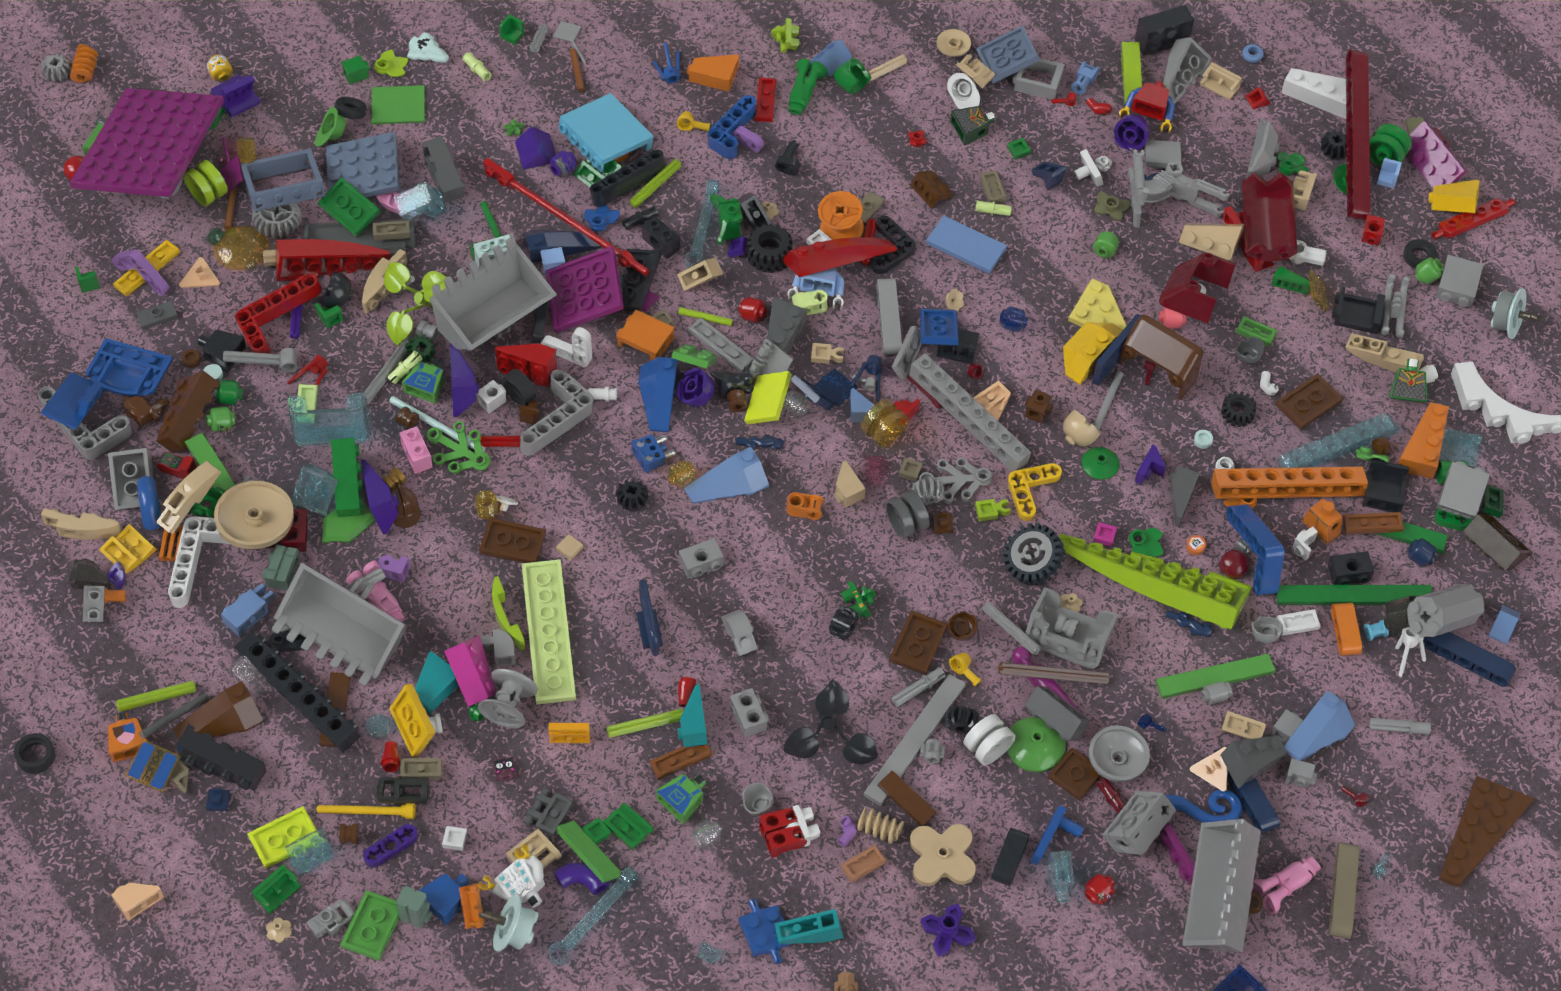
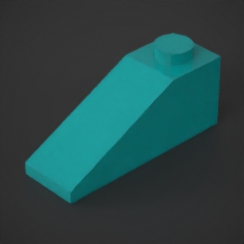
M700 684L695 685L680 718L681 727L677 728L678 740L683 739L684 747L708 744Z
M836 909L775 923L779 944L825 943L844 938Z

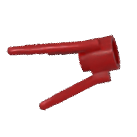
M316 355L310 363L304 366L287 383L291 384L310 370L313 374L320 373L315 385L319 386L323 376L328 372L326 369L328 362L321 355Z

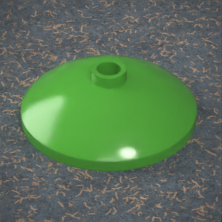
M1037 717L1021 719L1010 728L1016 737L1011 747L1007 750V754L1014 764L1030 772H1044L1054 768L1062 760L1066 750V741L1059 736L1060 733L1048 728L1044 724L1045 721Z

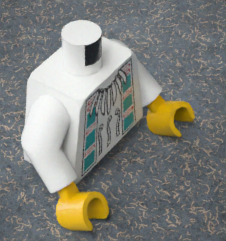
M522 844L521 850L524 852H521L518 848L515 849L514 855L518 859L494 879L495 883H492L490 876L485 875L483 880L488 882V884L479 882L478 886L483 891L490 889V892L507 901L517 894L521 897L522 903L528 901L531 907L535 908L542 903V899L537 892L545 885L543 880V864L532 853H528L529 847L527 844Z

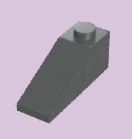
M1181 466L1177 467L1176 472L1172 471L1168 481L1171 483L1170 496L1176 527H1179L1200 475L1198 472Z

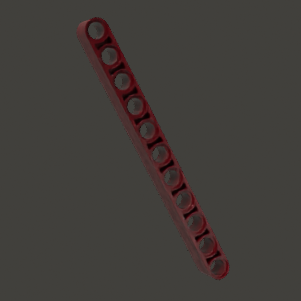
M1350 49L1346 55L1347 216L1349 218L1366 220L1367 215H1370L1368 53Z

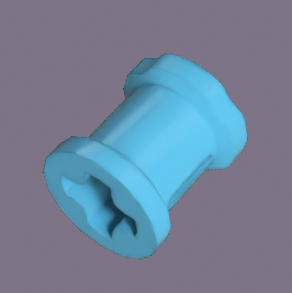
M1380 620L1379 623L1372 625L1364 624L1363 626L1367 641H1372L1373 638L1380 636L1388 637L1389 635L1388 625L1385 620Z

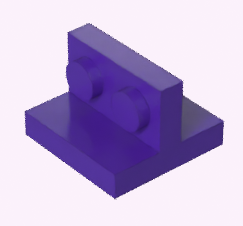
M239 74L211 88L212 95L223 96L224 103L222 107L231 118L255 107L261 101L253 91L255 79L252 75L242 77Z

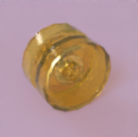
M884 399L868 411L861 422L860 429L865 435L872 437L873 442L879 447L884 448L893 443L903 433L909 419L890 400Z

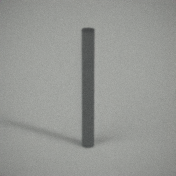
M208 694L200 695L140 731V736L143 739L208 701Z

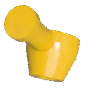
M684 111L677 119V127L680 130L690 131L693 128L706 130V132L709 131L710 123L694 121L693 115L689 111Z
M960 653L951 657L949 665L952 670L959 675L964 674L973 683L974 687L981 682L982 679L978 678L968 668L971 663V657L967 653Z

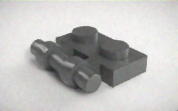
M543 788L541 793L536 795L532 808L527 810L523 823L530 826L536 820V829L554 837L557 833V826L563 823L572 808L573 800L556 792L552 798H549L550 791ZM542 806H547L543 813L539 812Z

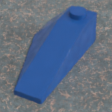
M658 357L640 367L638 383L650 431L669 433L678 373L677 359Z

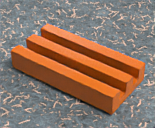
M184 525L178 527L171 534L167 556H165L169 532L164 529L159 554L160 561L175 562ZM176 532H179L175 557H172Z

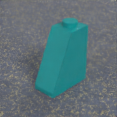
M432 651L428 653L415 687V691L418 693L419 699L428 715L459 686L451 666Z

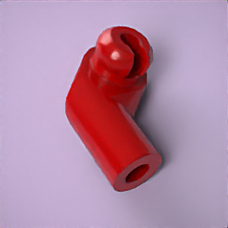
M1089 98L1086 101V104L1097 115L1109 114L1112 111V106L1108 103H1097L1093 98Z

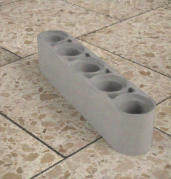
M877 279L876 287L883 355H897L902 346L896 279Z

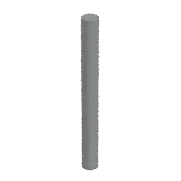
M1121 371L1116 372L1093 424L1098 431L1124 375Z

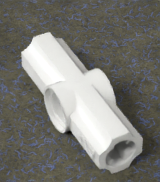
M1297 240V254L1288 259L1294 264L1307 262L1323 266L1327 250L1309 247L1303 241Z

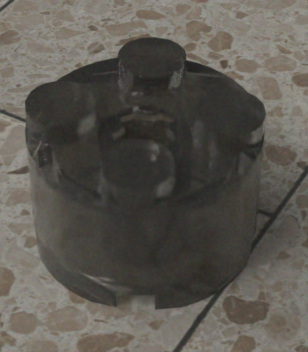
M1415 595L1386 602L1384 625L1386 629L1391 630L1397 639L1401 637L1403 629L1410 627L1408 624L1407 608L1409 603L1413 602L1417 597Z

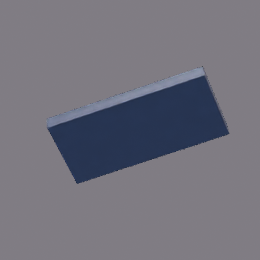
M1137 314L1096 362L1093 384L1099 386L1117 365L1121 347L1141 315Z

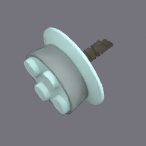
M1519 289L1516 294L1504 290L1499 293L1498 300L1493 302L1492 312H1494V316L1491 321V327L1494 330L1507 331L1508 338L1514 339L1523 319L1542 323L1544 317L1525 312V289Z

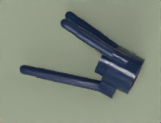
M870 355L867 362L862 363V367L850 384L853 387L865 369L869 374H876V401L880 400L882 371L880 367L882 359L877 355Z

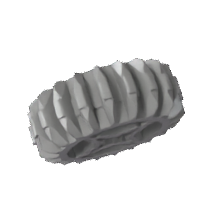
M295 203L253 211L252 223L255 229L260 234H265L266 237L272 236L273 239L275 236L281 238L285 235L288 237L289 233L294 234V231L298 230L299 225H301V211L298 204Z

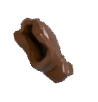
M126 396L124 397L123 404L125 408L124 413L142 428L151 420L155 422L161 420L163 409L169 404V400L163 398L155 405H151L145 397Z

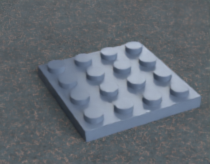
M395 132L326 146L328 191L341 177L365 197L400 191L397 135Z

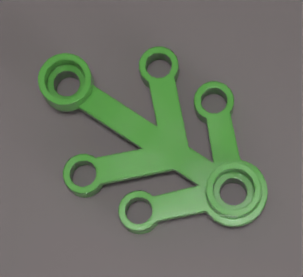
M456 421L453 425V429L458 435L459 444L443 436L441 430L436 427L428 430L427 438L432 444L441 443L454 450V452L447 454H434L433 461L435 464L443 465L445 462L462 457L470 459L460 464L455 461L451 462L448 469L452 474H458L460 471L473 467L478 471H483L489 467L491 460L489 455L482 450L481 434L478 430H471L469 432V438L474 444L475 453L468 448L465 434L466 426L462 421ZM458 425H462L460 430H457ZM433 432H437L435 437H431ZM477 433V438L473 439V434ZM441 456L442 460L437 462L436 459ZM483 458V462L478 463V459ZM457 465V469L453 471L452 467Z

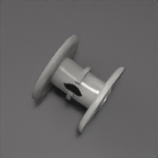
M496 669L492 671L491 679L501 690L496 694L497 700L486 699L478 704L479 712L486 719L509 728L524 726L525 718L515 706H518L520 703L519 697L527 698L536 695L538 692L537 685L527 676L514 670Z

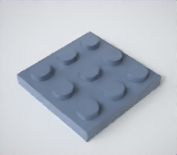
M1023 25L976 48L983 64L995 73L991 79L993 83L1040 60Z

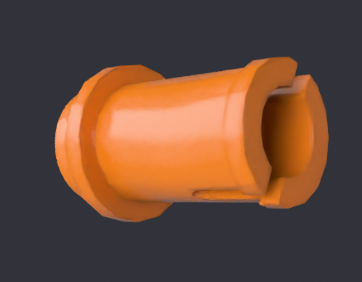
M105 588V604L108 602H126V590H108V588Z

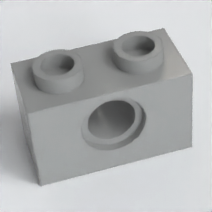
M715 538L680 550L679 562L688 579L692 577L697 578L703 573L717 571L724 566V556Z

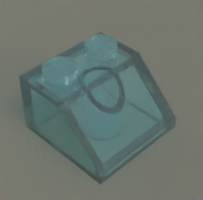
M313 464L302 466L291 502L326 516L338 479L329 471Z

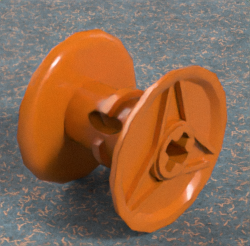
M845 191L832 192L825 196L818 207V215L821 220L820 230L832 240L862 237L864 232V223L861 218L863 208L858 197Z

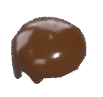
M962 611L954 614L949 619L947 628L954 639L965 641L970 640L976 634L978 623L974 614Z

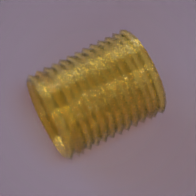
M490 490L480 491L475 497L478 516L483 520L496 517L498 513L496 495Z

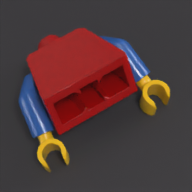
M1158 81L1155 84L1145 83L1143 87L1130 92L1125 103L1126 107L1120 110L1119 116L1121 118L1124 113L1130 115L1129 111L1131 108V111L1161 121L1165 119L1160 130L1162 132L1163 127L1167 126L1169 127L1168 133H1170L1172 128L1170 120L1173 119L1175 105L1172 97L1168 96L1169 90L1164 88L1162 82Z

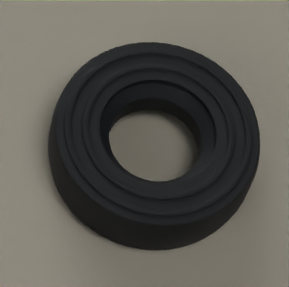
M340 97L336 100L334 106L338 111V115L348 119H361L365 116L367 105L362 100L354 97Z
M1414 239L1406 245L1403 256L1405 262L1416 269V266L1429 257L1437 258V250L1427 240ZM1415 250H1422L1426 252L1427 257L1424 259L1417 258L1413 252Z

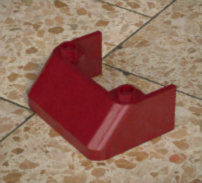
M1206 252L1178 265L1160 295L1159 304L1208 324L1217 298L1201 293V285L1196 280H1192L1194 276L1228 289L1236 264Z

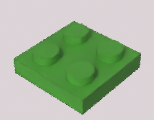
M690 344L677 348L672 354L673 359L706 369L714 365L718 357L713 355L712 351L705 349L700 351Z

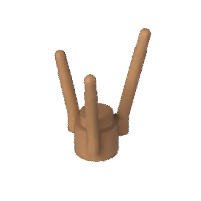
M851 972L838 974V982L834 983V991H858L855 975Z

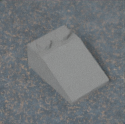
M142 448L108 453L115 510L140 507L137 481L144 476L153 478L151 450Z

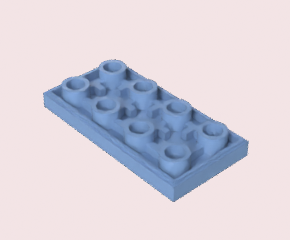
M946 216L941 218L926 240L927 245L988 274L991 273L1007 249V245Z

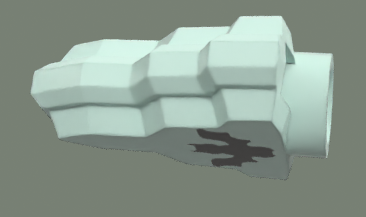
M424 32L419 38L414 36L409 42L410 50L407 57L410 59L432 60L446 63L449 59L447 53L439 48L438 42L428 33Z

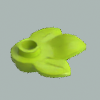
M388 50L382 53L381 57L376 60L374 69L379 74L400 77L405 74L403 68L406 67L408 58L394 57L393 50Z

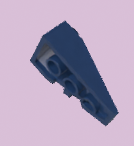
M536 230L523 233L532 263L542 261L541 250L562 247L563 255L567 256L602 248V246L579 231Z

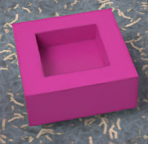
M1098 522L1093 542L1112 547L1117 527Z

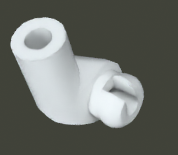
M1263 371L1261 373L1260 388L1267 395L1273 396L1278 392L1279 388L1274 383H1270V372Z

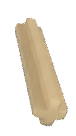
M902 54L869 70L868 72L871 75L870 81L907 64V57Z

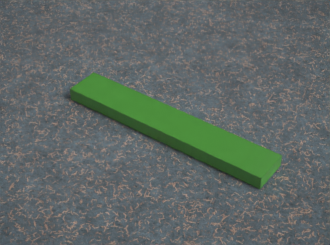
M1269 654L1158 678L1156 679V685L1161 698L1165 699L1203 690L1204 686L1220 681L1231 684L1275 673V668Z

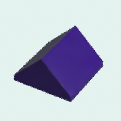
M531 126L515 141L523 170L548 165L550 160L556 155L550 134Z

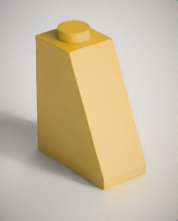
M1480 180L1434 186L1433 192H1429L1428 203H1432L1431 210L1475 213L1479 197Z

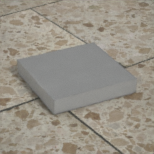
M1147 140L1144 145L1145 167L1166 168L1169 162H1177L1182 165L1180 142Z

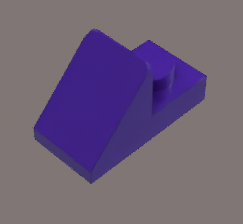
M1152 444L1137 471L1135 482L1142 485L1145 479L1148 480L1152 472L1161 477L1164 476L1166 467L1156 445Z

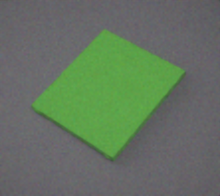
M424 85L372 87V124L424 123Z

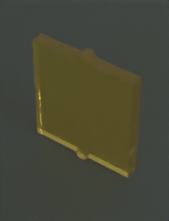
M1309 270L1311 297L1323 311H1327L1325 284L1313 270Z

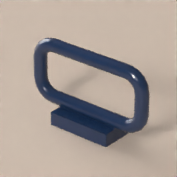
M641 579L639 581V596L642 611L636 612L643 649L650 648L652 655L658 656L660 652L659 647L663 646L657 613L656 609L652 608L647 582Z

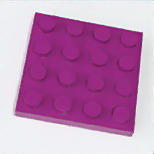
M612 246L546 270L547 283L557 294L550 299L553 327L556 333L624 309L616 254Z

